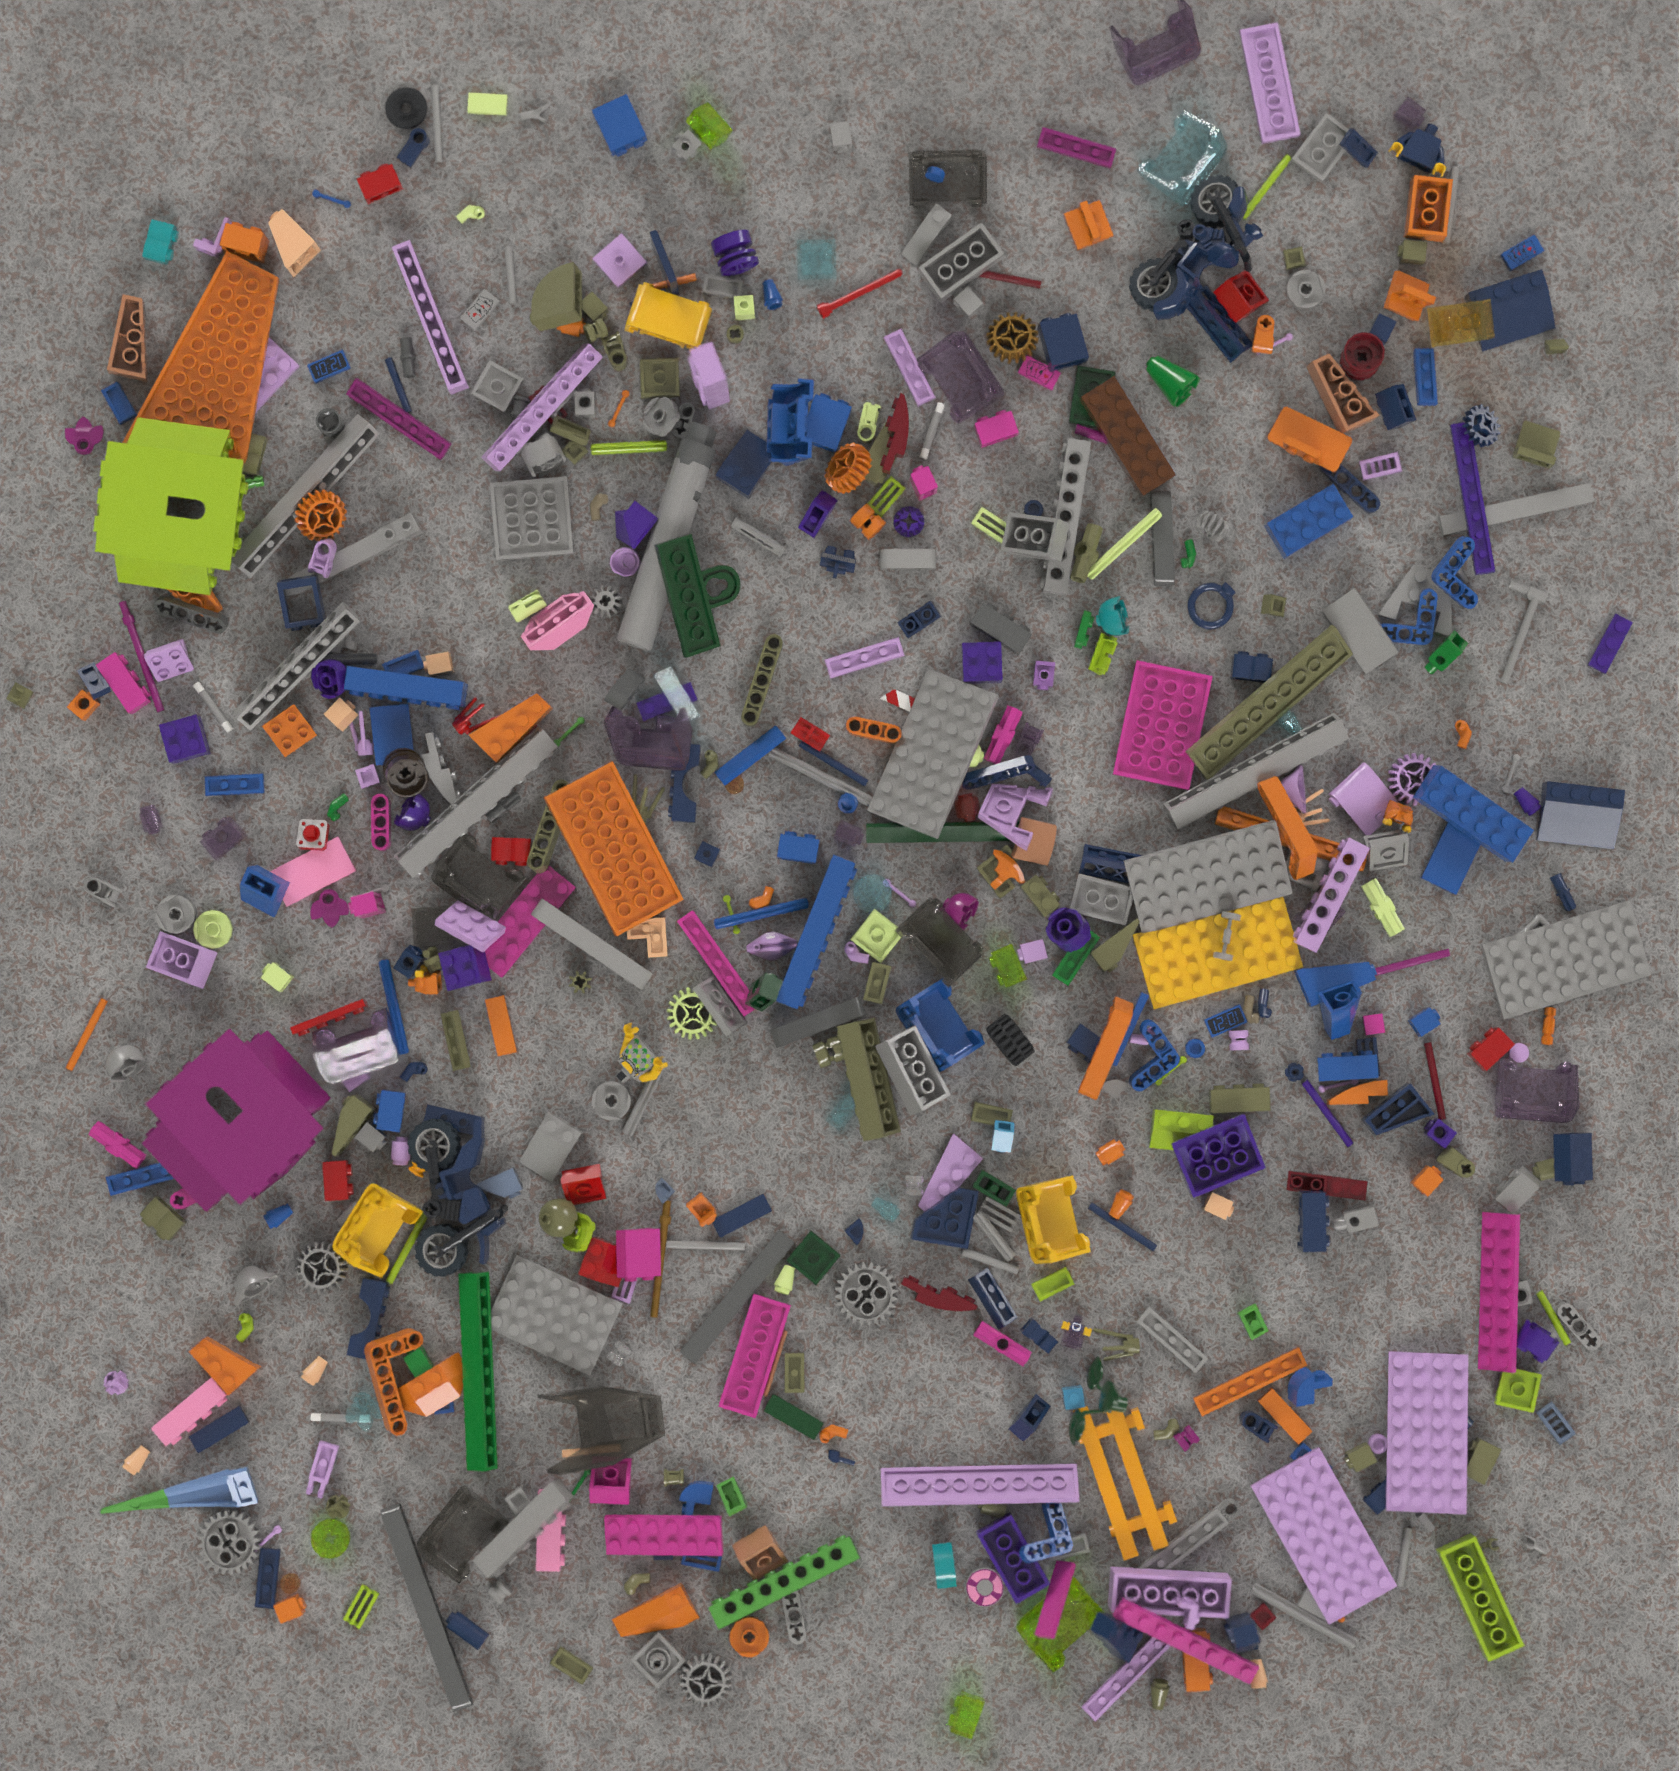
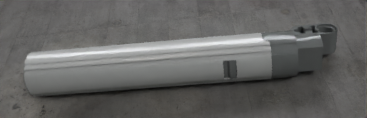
M683 403L678 410L681 417L676 422L672 431L680 439V443L656 514L658 520L652 527L617 635L619 642L645 651L652 650L668 601L654 545L690 533L716 452L712 446L717 432L707 425L700 424L701 412L691 403ZM693 410L692 414L687 417L688 413Z

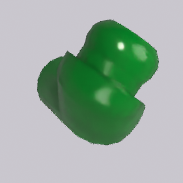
M1188 539L1184 541L1187 556L1186 558H1181L1180 564L1182 568H1191L1196 558L1194 541Z

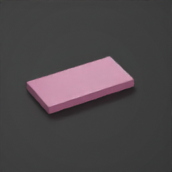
M336 837L327 842L326 850H311L270 872L290 882L283 898L286 907L356 872V869L340 838Z

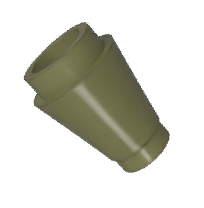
M1155 1678L1153 1683L1150 1684L1153 1709L1162 1710L1164 1708L1170 1689L1169 1682L1165 1679Z

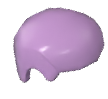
M629 547L617 549L610 558L612 571L623 577L634 575L641 563L638 553Z

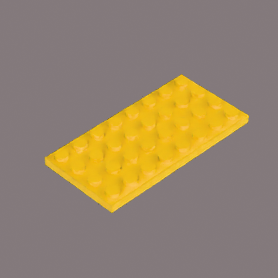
M1284 897L1227 911L1241 915L1240 921L1232 920L1230 944H1227L1226 954L1233 955L1232 961L1213 958L1214 951L1222 953L1224 943L1222 939L1224 929H1227L1228 919L1222 918V913L1157 931L1133 934L1132 937L1153 1010L1304 968L1298 946L1293 942L1295 939L1292 937L1294 932Z

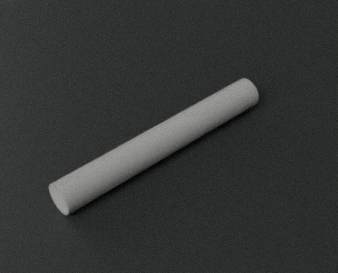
M505 246L509 305L517 304L512 246Z
M963 1249L962 1256L1017 1274L1019 1271L1018 1266L969 1249Z
M1404 1527L1396 1581L1398 1587H1404L1412 1528Z

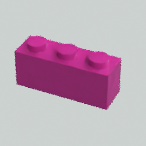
M114 652L96 664V667L126 711L132 715L151 702L149 699L151 694L145 686H140L138 683L140 678L134 670L130 671L127 667L129 662L123 654L119 655Z
M369 892L350 897L351 902L348 905L351 914H354L355 917L367 918L386 913L380 893Z

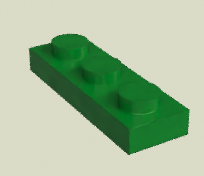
M1090 931V940L1082 948L1067 952L1052 974L1053 977L1069 986L1100 938L1092 931Z

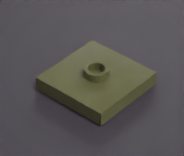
M679 358L640 359L641 399L680 397Z

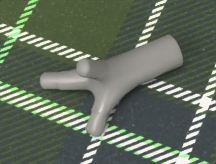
M547 103L538 109L520 112L521 120L536 118L545 122L546 119L540 116V114L550 105Z

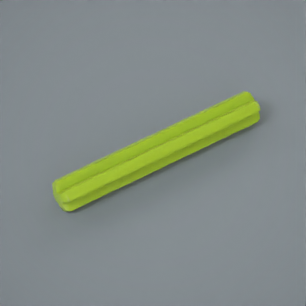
M665 440L591 444L592 455L667 451V441Z

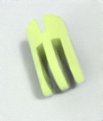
M535 590L509 605L508 609L518 623L543 609L547 604L540 595V592Z

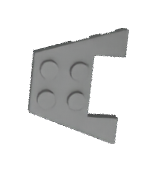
M1412 565L1380 610L1378 616L1396 620L1401 601L1418 606L1420 592L1425 588H1430L1438 596L1436 612L1439 613L1434 633L1447 637L1452 633L1451 597L1432 581V570ZM1442 573L1439 574L1440 580L1449 581L1442 576ZM1428 592L1427 595L1423 596L1426 599V606L1422 604L1421 608L1433 609V606H1429V600L1433 599L1434 596Z

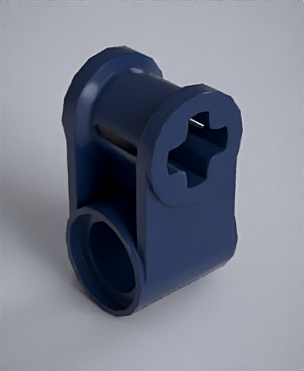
M1250 1410L1243 1411L1240 1414L1239 1421L1241 1425L1269 1444V1438L1274 1430L1278 1429V1426ZM1248 1416H1253V1423L1246 1425L1245 1419Z

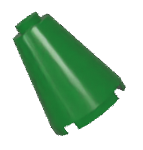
M1160 356L1151 357L1146 363L1147 373L1173 407H1179L1191 396L1189 392L1192 387L1196 389L1199 384L1200 377Z

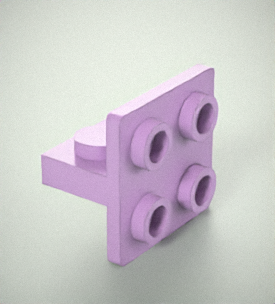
M183 639L148 650L144 654V659L157 682L194 670Z

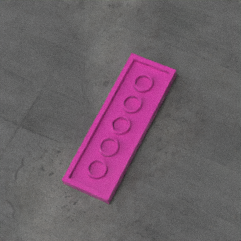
M548 866L544 873H537L498 921V923L506 927L505 933L485 950L489 968L501 978L505 976L545 927L544 923L531 915L541 898L559 909L576 889L573 884L552 867Z
M753 1294L718 1407L756 1418L791 1307L790 1304Z
M605 1515L606 1555L722 1556L724 1553L722 1516Z

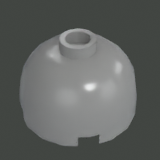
M118 1045L111 1050L106 1059V1070L112 1081L123 1082L127 1080L126 1077L134 1072V1076L140 1073L146 1066V1059L138 1048L132 1045Z

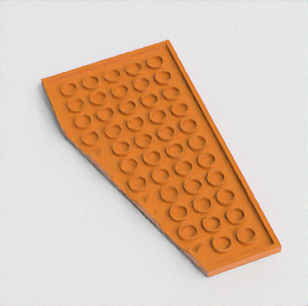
M226 251L122 443L128 442L138 417L230 430L231 438L234 440L233 449L229 450V458L242 459L245 463L248 457L279 284L277 276Z

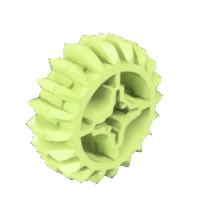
M688 987L686 988L687 994L684 995V992L680 990V998L677 995L673 996L677 1000L676 1003L669 1001V1005L674 1006L673 1009H667V1012L673 1013V1016L667 1017V1020H674L670 1027L677 1025L678 1028L674 1032L678 1033L682 1030V1038L685 1037L686 1033H689V1040L692 1039V1034H695L696 1039H700V1032L706 1037L707 1033L705 1030L708 1029L712 1032L713 1029L709 1025H717V1023L712 1021L713 1017L710 1013L707 1022L701 1017L700 1011L704 1006L702 1001L695 1006H689L683 1001L689 997H698L695 991L691 993ZM679 1005L686 1012V1016L681 1023L677 1018ZM685 1006H687L689 1009L692 1008V1010L696 1008L698 1010L696 1012V1014L698 1015L697 1017H699L701 1021L698 1018L694 1019V1017L692 1019L689 1018L686 1021L690 1013L688 1012V1009ZM692 1020L697 1021L703 1026L696 1030L685 1028Z

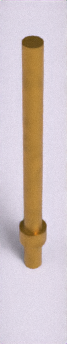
M666 1200L663 1203L662 1215L659 1218V1223L661 1224V1276L654 1277L650 1317L658 1318L668 1225L671 1224V1200Z

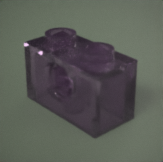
M233 817L222 818L217 823L218 827L213 831L210 829L202 835L203 839L200 843L214 860H219L248 836ZM221 832L227 834V839L224 842H220L218 839Z

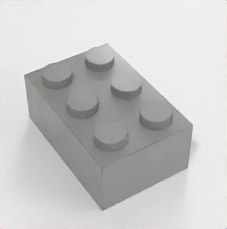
M1009 512L1001 551L1015 556L1061 562L1070 524L1057 518Z

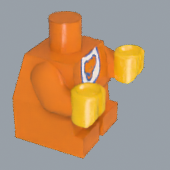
M1389 800L1382 822L1388 826L1392 825V821L1399 824L1404 823L1401 829L1410 833L1412 830L1413 810L1407 805Z
M421 965L420 970L415 971V978L408 979V986H415V991L423 994H438L442 990L441 970L429 973L427 967Z

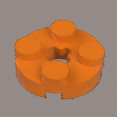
M746 1616L736 1621L731 1628L730 1644L741 1656L755 1657L768 1645V1628L762 1620L756 1617ZM747 1632L755 1635L751 1642H747V1638H744Z

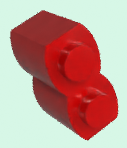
M492 837L491 861H496L495 865H507V861L515 862V866H527L532 839Z

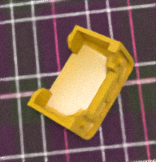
M643 282V285H638L624 331L634 334V331L638 332L640 330L639 334H647L681 345V348H684L686 345V348L692 350L702 344L712 308L705 301L699 300V302H695L656 289L653 284Z
M1073 1175L1022 1186L1016 1190V1198L1029 1254L1035 1264L1053 1263L1091 1252L1089 1238L1083 1233H1078L1070 1199V1196L1075 1194L1077 1189Z
M370 1184L335 1237L333 1250L350 1265L382 1278L389 1267V1259L384 1255L386 1249L403 1222L410 1225L416 1223L423 1210L377 1184Z

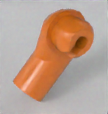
M1458 720L1455 723V728L1460 736L1457 746L1466 749L1472 731L1466 721Z
M765 886L762 896L749 900L750 908L755 910L767 907L770 904L774 888Z
M829 1425L820 1432V1441L828 1443L835 1436L846 1439L848 1429Z

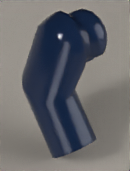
M1268 989L1259 990L1258 1014L1261 1018H1270L1272 1010L1267 1008Z

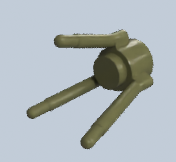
M634 774L632 800L636 805L637 774ZM665 787L660 789L649 810L648 807L644 806L648 788L644 789L640 805L637 804L636 807L645 823L647 818L651 819L652 812L659 802Z
M1093 1329L1094 1332L1126 1339L1122 1340V1346L1103 1347V1351L1123 1350L1124 1352L1104 1357V1361L1139 1354V1338H1133V1334L1126 1335L1103 1329Z

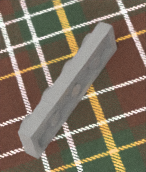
M1149 1306L1136 1320L1137 1323L1195 1373L1209 1359Z

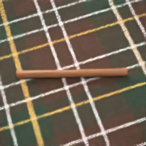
M783 1330L763 1393L765 1397H768L788 1333L786 1330Z

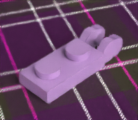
M322 1440L319 1442L308 1478L310 1480L306 1494L310 1495L313 1492L316 1481L321 1483L318 1490V1498H323L339 1445Z

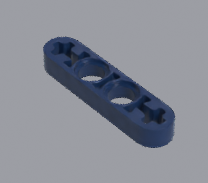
M1340 464V470L1334 476L1330 475L1333 472L1319 466V470L1365 512L1374 513L1379 509V498L1344 466ZM1340 473H1344L1347 476V482L1344 484L1339 483L1337 480V475ZM1354 486H1358L1362 490V494L1358 497L1354 496L1351 492ZM1367 493L1366 499L1368 501H1375V509L1373 507L1369 509L1366 500H1363L1362 503L1359 500Z
M1026 755L967 772L962 782V787L966 790H971L1032 772L1035 769L1034 758Z

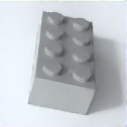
M981 222L919 266L918 273L937 300L942 303L960 288H963L1001 261L1004 253Z
M916 1025L875 1046L910 1116L950 1096Z

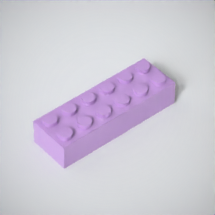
M712 342L689 350L690 357H688L692 380L695 387L698 388L702 405H707L708 410L730 402L727 379Z
M1111 1567L1108 1607L1111 1612H1114L1122 1598L1157 1615L1184 1616L1186 1608L1178 1607L1176 1598L1182 1599L1185 1596L1196 1601L1199 1606L1198 1612L1200 1617L1229 1618L1232 1579L1227 1573Z

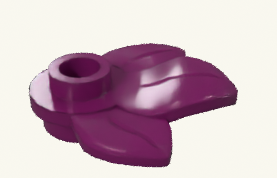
M84 416L79 419L75 429L65 428L67 442L74 445L75 450L81 455L90 454L94 449V445L98 444L104 435L102 425L93 427ZM83 442H87L88 444L87 448L85 449L81 448V444Z
M332 889L322 891L319 900L312 904L310 910L312 920L323 917V920L330 928L336 926L340 915L349 914L347 902L340 899L338 893ZM328 895L333 897L332 902L326 901Z

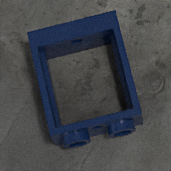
M317 574L283 579L277 582L285 629L291 628V631L303 629L302 626L310 625V628H315L326 619ZM312 585L318 617L291 621L285 589Z

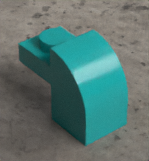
M952 1542L932 1544L937 1589L957 1587Z

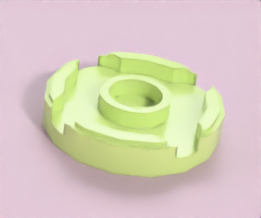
M210 910L203 912L196 919L193 932L199 944L205 948L216 949L223 947L229 942L232 937L233 927L227 915L221 911Z

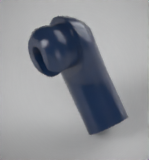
M411 1062L399 1077L408 1082L413 1074H426L428 1071L427 1065L423 1062Z

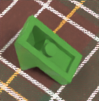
M1255 1303L1237 1313L1251 1340L1269 1331Z

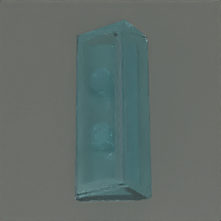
M671 667L653 675L683 726L700 717Z

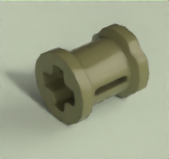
M664 1469V1487H667V1485H680L684 1487V1469L680 1471Z

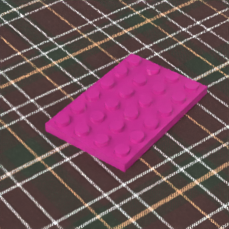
M1136 660L1112 775L1189 790L1194 763L1185 751L1200 739L1213 676Z

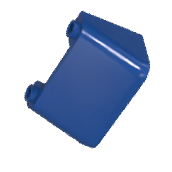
M944 978L896 1008L897 1016L905 1029L916 1025L939 1073L986 1044L979 1031L974 1029L968 1031L948 999L951 996L952 987Z

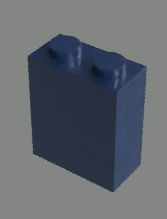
M1065 313L1059 318L1052 319V317L1041 320L1037 330L1049 372L1087 363L1089 354L1077 313L1072 315L1071 313Z
M1592 1133L1553 1134L1554 1180L1562 1181V1185L1585 1184L1586 1180H1593Z

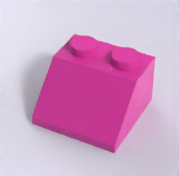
M592 1458L589 1486L590 1503L629 1505L632 1458Z

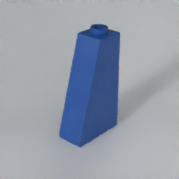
M1369 962L1294 970L1309 1007L1319 1004L1318 992L1353 980L1360 987L1375 981V975H1377L1374 965H1370Z

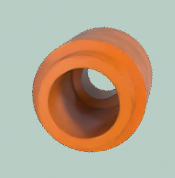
M582 318V321L557 327V330L563 334L580 337L581 334L584 335L583 325L587 323H584V318Z
M1113 1139L1098 1148L1099 1150L1095 1153L1104 1166L1124 1156L1123 1151H1125V1148L1120 1140L1116 1142Z

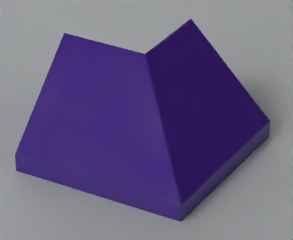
M634 501L629 509L615 511L616 538L635 549L657 522L658 518Z

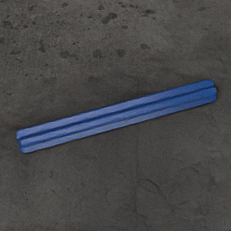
M807 898L717 918L714 920V925L716 929L730 927L806 909L809 907Z
M388 959L381 960L378 964L398 1054H407L409 1049L390 962Z

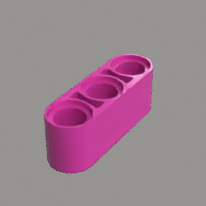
M376 794L371 800V842L373 847L380 851H385L391 846V801L384 794ZM379 798L386 800V805L383 808L377 807L376 803ZM380 817L386 819V824L382 828L377 826V820ZM383 836L386 839V844L383 847H379L377 840Z

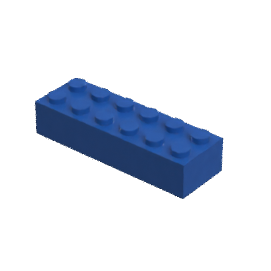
M347 666L344 689L349 691V694L352 696L363 697L364 694H368V697L383 700V696L388 697L387 700L402 702V699H407V702L410 704L421 705V702H426V705L438 708L443 704L448 709L460 710V707H465L468 684L460 681Z
M1433 765L1413 796L1416 801L1505 862L1513 863L1534 831L1443 766Z

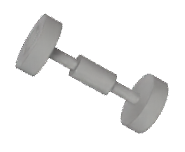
M1222 911L1221 917L1228 919L1227 929H1224L1222 953L1214 951L1213 958L1232 961L1233 955L1226 954L1227 944H1230L1232 920L1240 921L1241 915Z

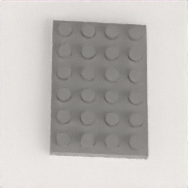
M517 1254L491 1310L492 1330L591 1376L624 1303Z

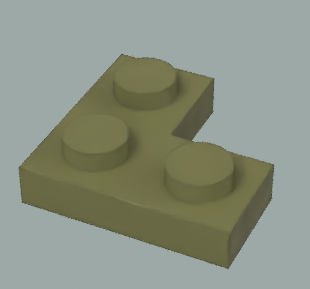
M1008 844L999 850L1013 858L1011 856L1012 850ZM993 855L976 869L1000 899L1014 889L1015 885L1009 878L996 890L990 885L998 877L994 871L998 866V860Z

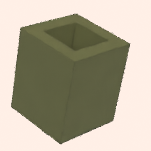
M1404 240L1397 248V257H1400L1399 263L1423 265L1426 261L1427 242Z
M590 292L582 300V312L592 323L599 318H602L603 321L607 319L608 308L593 292Z
M1366 1442L1345 1452L1347 1456L1344 1458L1345 1463L1349 1469L1353 1468L1355 1472L1377 1462L1369 1444Z

